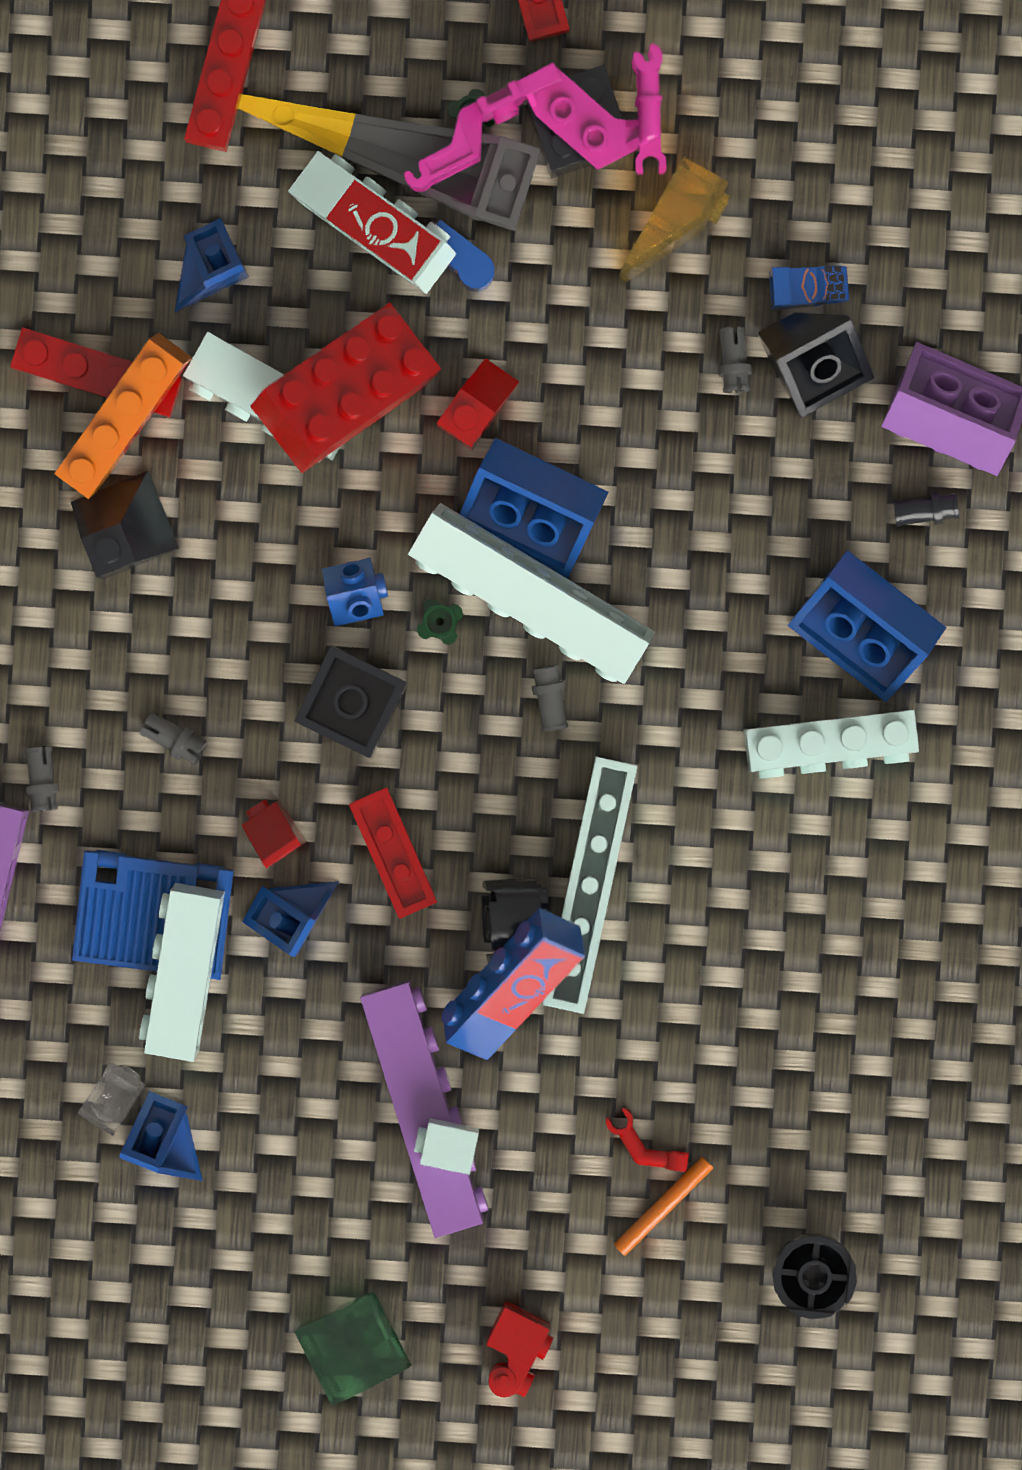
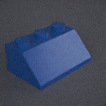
M495 438L478 469L460 515L558 574L568 578L609 492Z
M848 550L828 572L787 625L885 702L891 698L926 659L947 628Z

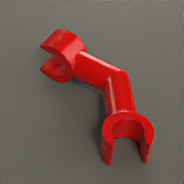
M623 1107L622 1109L628 1120L627 1125L623 1128L614 1126L612 1120L608 1116L606 1117L607 1128L613 1134L619 1135L636 1164L687 1172L689 1153L645 1148L632 1126L634 1118L628 1108Z

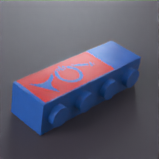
M538 908L527 921L520 924L514 936L505 946L496 950L491 961L479 974H475L469 980L467 987L456 999L450 1001L445 1006L442 1013V1022L444 1023L446 1043L488 1060L585 957L581 927Z

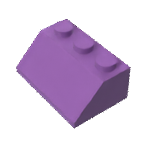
M916 342L892 396L881 427L901 437L909 438L930 447L938 453L949 455L970 464L978 470H984L998 476L1016 442L1022 423V387Z

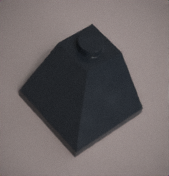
M794 312L757 332L773 369L801 418L874 379L852 320L848 315Z
M149 471L99 490L89 499L84 496L71 502L79 534L96 578L103 580L180 549Z

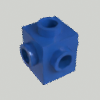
M371 558L322 568L326 597L335 626L384 615L381 598L388 597L383 572L375 574Z

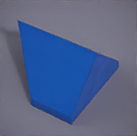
M221 218L184 235L186 247L174 313L249 277Z
M339 881L275 888L262 886L242 922L288 955L295 957L299 954Z
M149 1091L119 1158L159 1174L203 1181L186 1113L188 1106Z

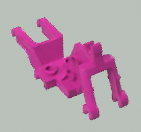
M651 44L647 54L649 61H645L639 52L633 54L631 63L632 70L637 79V97L635 101V107H637L638 112L637 120L615 119L552 63L517 82L514 80L508 83L507 87L487 97L483 96L477 99V102L462 108L458 115L452 143L448 147L420 160L419 170L422 176L419 179H416L410 171H406L404 174L406 182L415 192H425L433 185L480 162L482 123L494 119L498 125L519 114L518 106L523 104L525 100L529 102L536 117L596 169L599 170L639 149V154L635 159V172L637 175H643L642 162L647 157L656 158L659 163V174H665L666 157L661 152L660 106L662 95H659V70L663 59L661 49L656 44Z

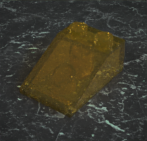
M684 157L624 262L619 279L627 283L704 231L709 221L717 224L731 197L725 193L728 181Z

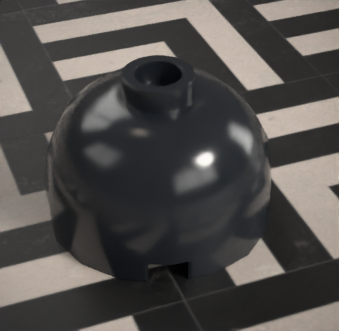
M819 1233L803 1234L788 1241L777 1254L772 1269L773 1287L781 1303L793 1314L810 1320L828 1318L834 1315L836 1311L840 1310L845 1304L847 1305L852 1299L857 1284L856 1265L848 1250L836 1239Z

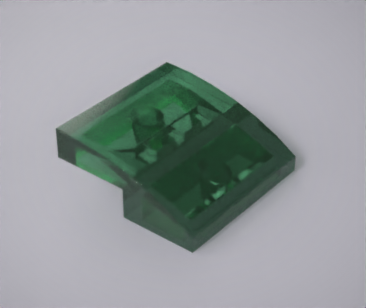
M374 1291L343 1304L335 1311L306 1323L294 1331L332 1406L412 1366Z

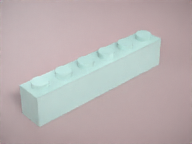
M442 503L431 513L408 554L416 559L415 563L424 571L443 575L452 581V586L459 592L469 596L473 594L488 602L487 606L494 613L503 617H513L523 623V628L529 634L540 639L548 638L559 645V649L563 654L574 660L583 659L593 665L595 671L601 677L612 682L618 680L623 684L626 683L655 634V631Z
M595 756L561 918L581 927L585 957L543 1000V1005L582 1014L585 1012L637 765Z

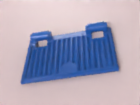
M85 850L72 961L157 972L159 960L152 959L156 934L163 935L166 919L159 918L163 893L170 894V890L175 883L196 886L197 880L217 882L216 890L225 891L211 979L221 980L234 870L225 869V866L202 863L187 864L127 856L126 853ZM98 867L118 869L116 883L96 880Z

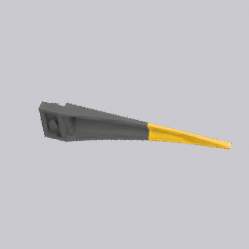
M244 94L241 95L238 109L409 189L411 188L405 180V172L410 171L416 179H419L422 176L419 170L420 160L448 147L453 141L455 129L359 115ZM482 133L480 162L419 194L473 219L515 231L541 149L503 136Z

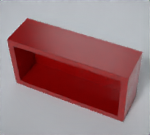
M389 302L264 388L250 407L299 471L303 473L426 387L441 368Z

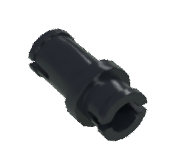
M939 491L930 492L931 496L900 501L893 500L896 526L934 521V525L943 524L945 519H959L956 492L940 495Z

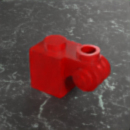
M507 1301L504 1302L487 1336L486 1345L505 1354L508 1358V1363L498 1362L494 1364L489 1372L488 1383L492 1393L496 1396L506 1398L518 1394L525 1397L535 1377V1374L529 1372L536 1357L542 1360L545 1358L554 1337L548 1335L550 1322Z

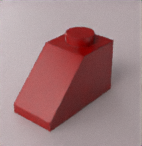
M485 358L437 422L438 428L472 451L520 382Z
M264 799L245 812L249 820L241 826L265 868L272 866L307 842L279 800L270 805Z

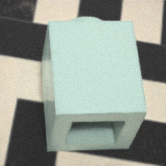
M430 1118L428 1128L419 1127L414 1152L422 1153L421 1165L470 1175L479 1128Z

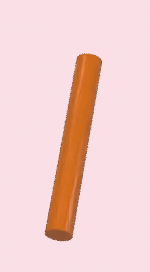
M702 1156L613 1245L626 1256L714 1167Z

